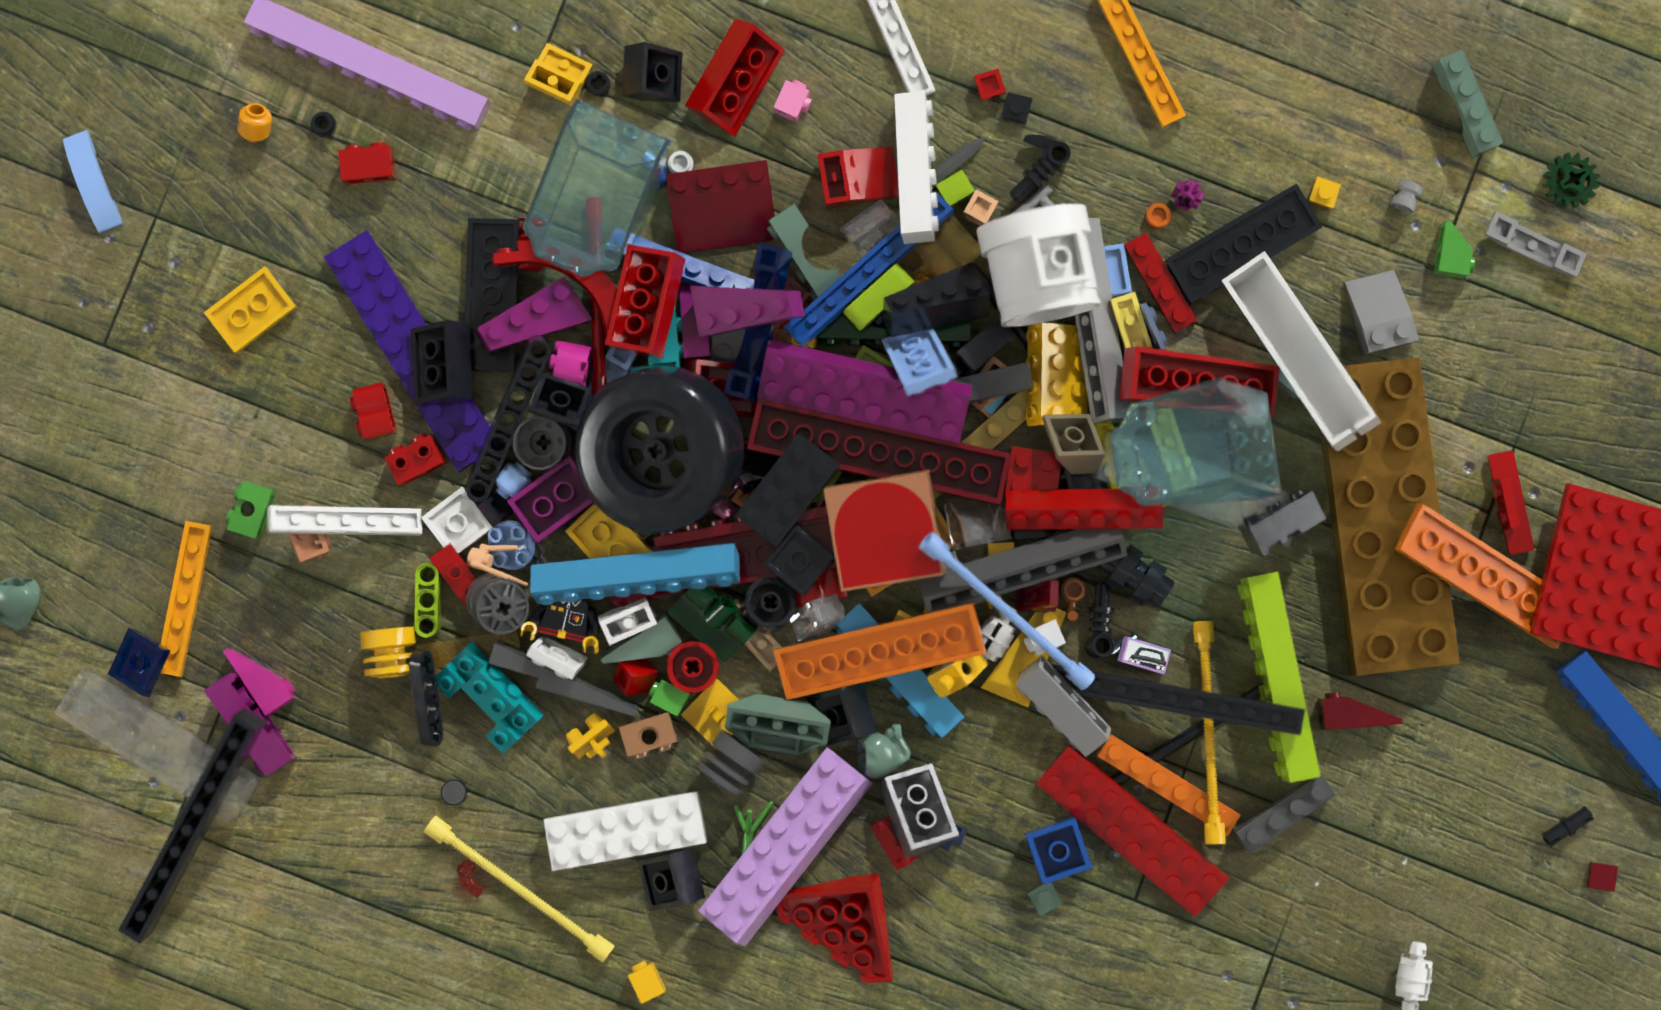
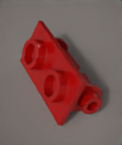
M889 815L870 826L896 871L908 866L912 861L919 858L917 855L908 858L904 857Z

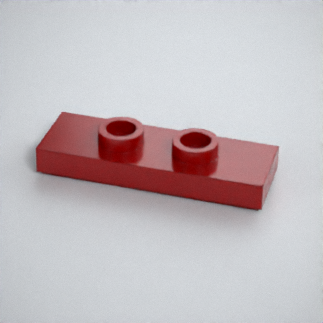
M450 542L431 555L429 559L467 609L465 602L466 593L471 583L477 578Z

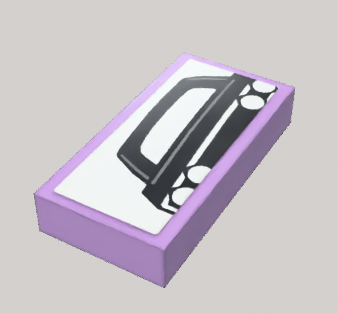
M1124 636L1117 661L1165 675L1171 650Z

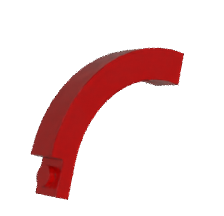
M533 240L517 241V251L513 252L512 248L497 249V253L492 255L493 268L536 265L553 269L571 278L584 289L594 302L600 314L606 338L617 288L608 276L589 259L561 245Z

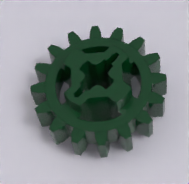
M1568 152L1563 155V159L1558 156L1554 159L1555 164L1550 163L1546 166L1550 172L1543 174L1542 177L1548 179V181L1542 186L1550 189L1546 194L1547 197L1552 195L1555 197L1553 204L1562 201V208H1566L1571 203L1572 208L1575 209L1579 207V202L1585 205L1589 202L1588 198L1592 199L1596 196L1593 190L1600 187V184L1595 182V179L1599 178L1600 174H1594L1592 171L1597 167L1596 164L1591 166L1587 164L1590 159L1589 157L1580 160V153H1576L1572 158ZM1572 165H1575V166L1579 167L1580 169L1573 168ZM1556 173H1557V175H1558V182H1557V184H1556ZM1578 176L1575 182L1564 185L1569 178ZM1585 177H1586V179H1587V185H1586V187H1585V185H1584ZM1562 192L1569 193L1570 196H1567V195L1563 194Z

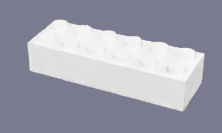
M699 791L544 819L552 871L707 842Z

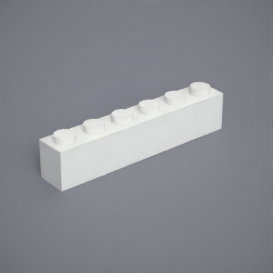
M925 91L894 94L902 239L904 244L935 241V232L939 231L938 216H934L933 208H938L936 192L932 193V185L937 183L936 171L931 169V162L935 161L934 146H930V138H934L933 123H929V116L933 115L932 100H927Z

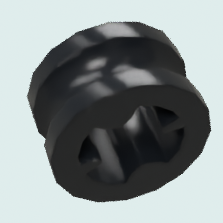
M595 71L589 75L587 86L593 95L603 96L609 92L611 83L604 72ZM598 78H603V83L606 82L605 86H600V89L596 90L592 82H596Z

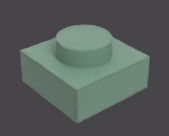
M1051 882L1044 885L1041 884L1027 892L1040 916L1063 904Z

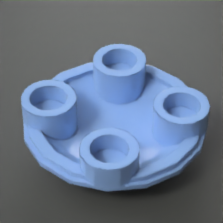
M507 520L500 522L488 532V545L518 546V550L489 551L494 557V566L515 571L524 568L531 562L535 552V542L523 524Z

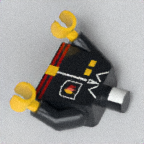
M582 600L573 603L561 601L554 602L551 605L539 604L532 611L528 621L522 625L520 636L522 637L525 631H530L532 633L530 640L532 641L535 639L537 631V633L583 643L584 653H586L587 647L594 646L595 654H597L599 651L598 639L601 625L596 610L590 606V602Z

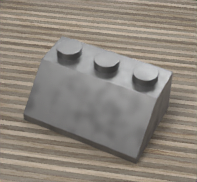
M932 763L883 779L879 789L905 858L930 851L959 836Z

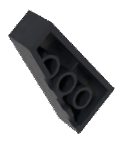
M971 262L884 297L883 322L890 336L895 337L988 318L990 293L975 265Z

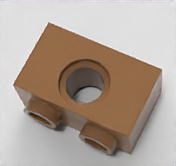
M670 712L619 727L627 757L634 755L635 760L650 756L649 750L658 748L659 752L673 749V743L678 742ZM647 729H651L656 733L657 738L653 744H647L643 740V733Z

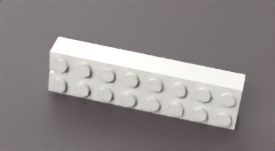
M1265 251L1222 280L1337 452L1357 439L1354 434L1359 432L1362 436L1381 423Z

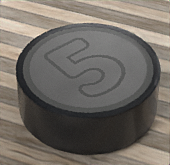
M458 779L447 781L441 788V797L449 805L461 804L465 801L468 794L467 786Z

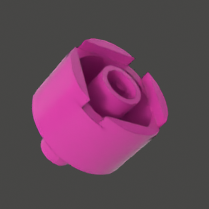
M556 340L554 354L551 355L549 369L552 370L551 375L586 386V378L591 364L592 347Z

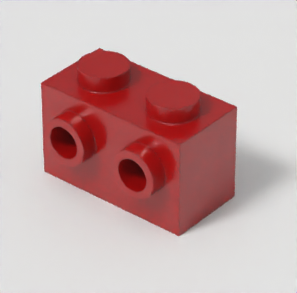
M424 433L413 438L412 444L406 447L399 445L388 451L390 455L384 458L397 485L402 487L447 464L434 436H426Z

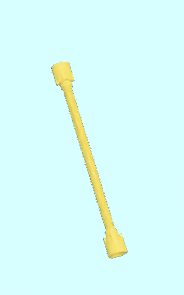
M434 816L425 828V834L439 844L442 842L447 845L452 844V847L457 848V851L462 852L463 855L465 854L468 859L470 858L471 861L476 862L475 864L484 868L494 878L497 877V880L503 884L505 883V886L510 887L511 890L513 889L516 894L518 893V895L524 897L523 899L529 901L542 913L545 912V915L551 919L553 918V921L558 922L564 929L566 928L567 931L572 932L571 934L580 938L584 942L583 944L588 947L586 951L602 963L614 948L612 943L599 934L595 937L591 933L589 935L586 931L584 932V929L581 930V927L576 926L575 923L573 924V921L571 922L570 919L565 918L563 914L557 912L547 902L541 901V898L536 897V894L533 895V892L528 891L527 888L525 889V886L523 887L522 884L517 883L515 879L509 877L499 867L493 866V863L488 862V859L482 855L480 856L477 851L475 852L474 849L469 848L470 846L461 842L451 832V826L438 816Z

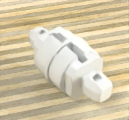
M1009 606L1010 608H1012V610H1014V612L1017 613V610H1016V609H1014L1013 607ZM1001 612L999 613L1001 615L1000 618L991 615L989 620L986 619L980 628L985 649H988L987 653L982 655L986 662L988 659L996 662L999 657L1002 658L1014 638L1015 628L1009 625V618H1006Z
M1413 941L1409 949L1410 957L1401 956L1398 973L1396 974L1395 995L1404 998L1402 1010H1418V1001H1427L1430 984L1432 983L1433 962L1424 959L1427 948L1426 944Z

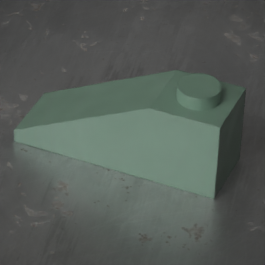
M663 612L655 617L657 625L612 645L600 653V660L604 664L660 657L665 653L670 655L674 648L682 643V636L667 614Z

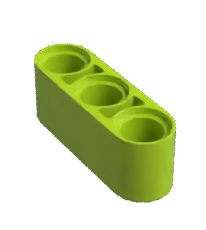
M896 263L843 311V314L861 332L883 313L884 297L911 287L915 281Z
M424 563L416 569L414 627L419 636L432 638L437 636L441 630L442 575L434 564ZM427 568H432L435 573L434 579L430 582H426L423 579V572ZM430 593L434 597V604L430 608H426L422 603L424 595ZM426 619H430L434 623L432 632L428 634L422 630V623Z

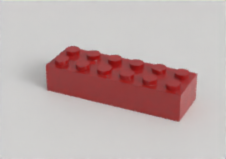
M1139 346L1125 348L1120 400L1259 419L1275 417L1280 367Z

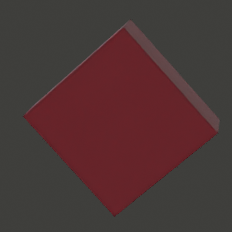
M1590 862L1587 887L1615 892L1618 866Z

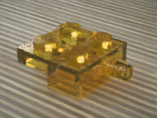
M952 214L939 226V231L935 232V241L921 242L914 248L921 256L924 264L912 274L920 281L930 271L938 276L971 263L981 255L980 246Z

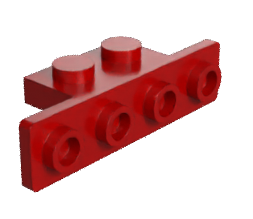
M1511 450L1488 455L1493 481L1492 493L1494 499L1497 500L1499 509L1497 512L1498 520L1503 527L1508 554L1513 555L1533 551L1534 544L1514 452Z

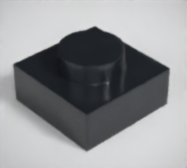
M1008 92L1002 119L1026 124L1033 98Z
M498 492L478 506L494 526L514 513L507 500Z

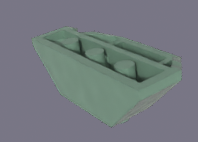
M755 694L728 704L725 729L729 732L731 731L747 747L801 755L819 746L827 745L831 721L808 702Z

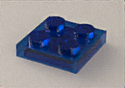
M128 628L108 675L141 696L150 697L170 650L138 630Z

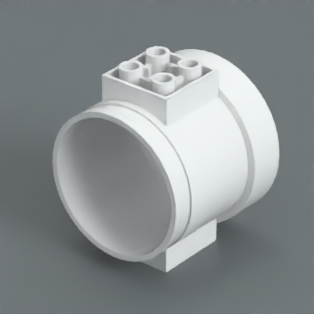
M1065 204L1032 209L995 219L977 228L981 255L988 259L1002 327H1020L1055 321L1082 314L1101 306L1087 236L1091 234V228L1085 205Z

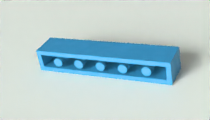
M858 604L836 624L840 628L836 632L841 634L879 624ZM921 669L884 677L892 684L889 688L898 699L904 697L910 703L906 708L916 718L921 715L927 722L924 727L933 737L938 734L943 738L964 718L962 713L947 697L941 698L938 696Z

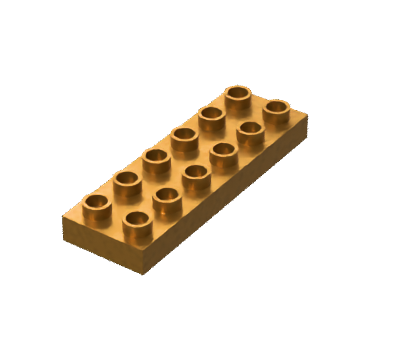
M1420 357L1343 366L1381 421L1379 425L1362 436L1359 432L1354 434L1357 439L1338 452L1320 429L1351 676L1460 664L1450 584L1395 550L1417 504H1424L1440 514Z

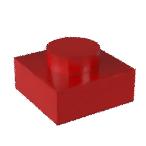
M998 68L974 76L981 102L1006 94Z

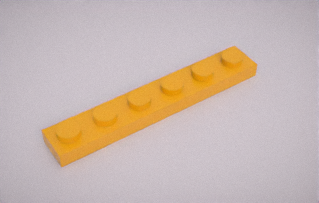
M1097 0L1161 127L1164 128L1184 118L1186 114L1128 0Z
M185 521L155 669L157 673L183 677L213 528L211 525Z

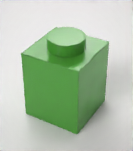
M664 679L660 683L655 681L649 692V696L652 697L650 703L675 716L680 715L690 693L679 690L672 683Z

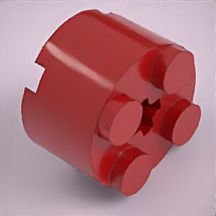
M697 641L682 643L674 648L668 657L667 673L669 679L681 691L688 693L702 692L711 687L719 675V659L716 653L704 643ZM697 660L699 662L697 667L700 670L698 673L692 672L690 674L688 672L690 667L687 663L689 661L694 663Z

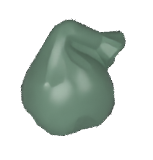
M11 577L0 581V621L14 630L24 629L28 625L41 598L40 587L34 578Z
M893 724L891 728L886 729L884 735L878 732L864 735L858 740L857 744L859 771L872 779H881L888 776L906 763L911 755V750L902 737L901 724Z

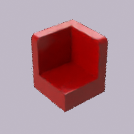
M647 658L620 661L613 681L626 697L649 693L655 683L658 672Z

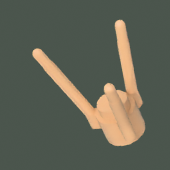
M481 543L479 549L473 547L470 550L467 558L468 567L486 571L505 580L509 578L514 583L523 587L528 586L527 582L492 568L494 557L489 551L518 550L517 545H486Z

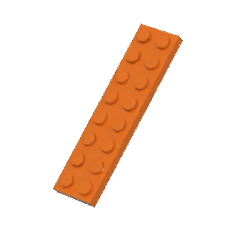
M1417 504L1395 550L1530 634L1542 579L1426 505ZM1530 634L1553 649H1558L1561 644L1559 641Z
M974 602L777 648L774 650L786 700L984 655L986 654V649Z

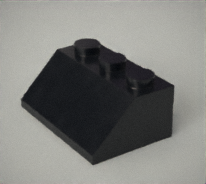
M444 320L412 328L414 403L416 405L447 404L473 399L469 323Z

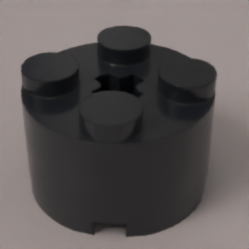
M780 578L758 579L749 587L742 599L741 614L757 628L756 631L764 634L777 632L794 615L796 609L794 591L791 586ZM770 601L773 605L767 609L764 605Z

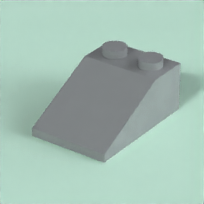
M1394 270L1344 282L1363 356L1410 345L1419 341L1412 313Z

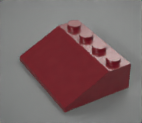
M767 160L666 174L678 252L691 253L774 241L767 230V227L770 226L767 221L775 217Z

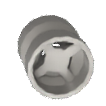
M1400 180L1397 186L1399 192L1393 196L1390 204L1400 211L1412 214L1417 207L1416 199L1422 196L1424 188L1412 181Z

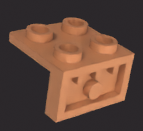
M287 534L299 564L316 557L318 561H322L330 552L331 542L327 534Z

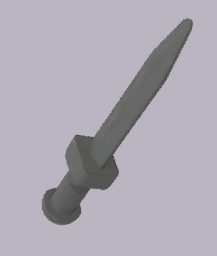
M984 137L966 144L936 168V184L940 183L973 156L984 142Z

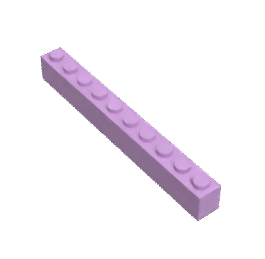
M254 0L245 18L244 23L250 28L249 32L262 39L264 35L273 39L272 43L284 49L288 45L296 49V54L306 59H309L310 56L319 59L318 63L328 69H332L335 66L341 69V74L355 80L357 76L364 79L365 85L376 90L379 87L388 90L387 94L398 100L404 97L411 101L410 105L424 111L425 107L434 111V116L445 121L451 118L457 121V126L467 131H470L471 128L479 130L491 104L488 98L272 1Z

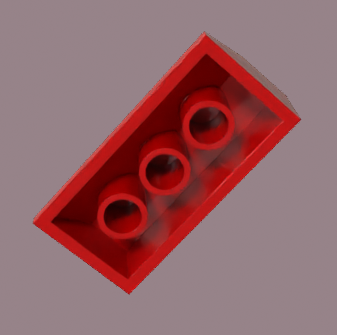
M735 18L685 106L700 118L735 137L785 49L754 24Z
M628 244L605 345L639 355L663 359L685 258L675 252Z

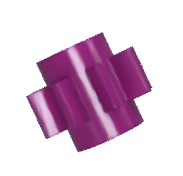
M1190 178L1185 182L1179 180L1171 194V197L1175 198V206L1185 211L1192 207L1198 209L1200 202H1202L1205 193L1200 192L1201 184Z

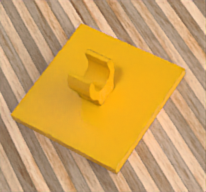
M716 679L714 684L704 690L681 716L714 747L712 742L721 729L733 735L731 731L729 732L725 729L728 704L739 699Z

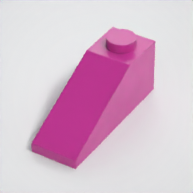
M227 648L223 651L265 716L272 715L296 699L293 694L296 690L289 679L286 678L284 680L282 676L235 649Z

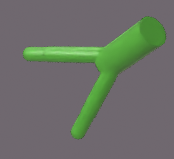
M772 801L767 804L752 827V810H747L745 823L739 806L734 805L735 813L743 830L742 855L753 842L754 832L774 804Z

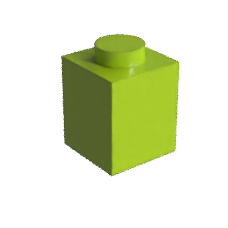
M963 170L935 186L936 193L952 208L971 198L975 192Z

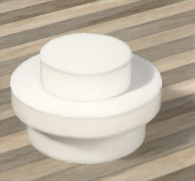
M684 151L674 152L668 160L670 172L692 171V157Z

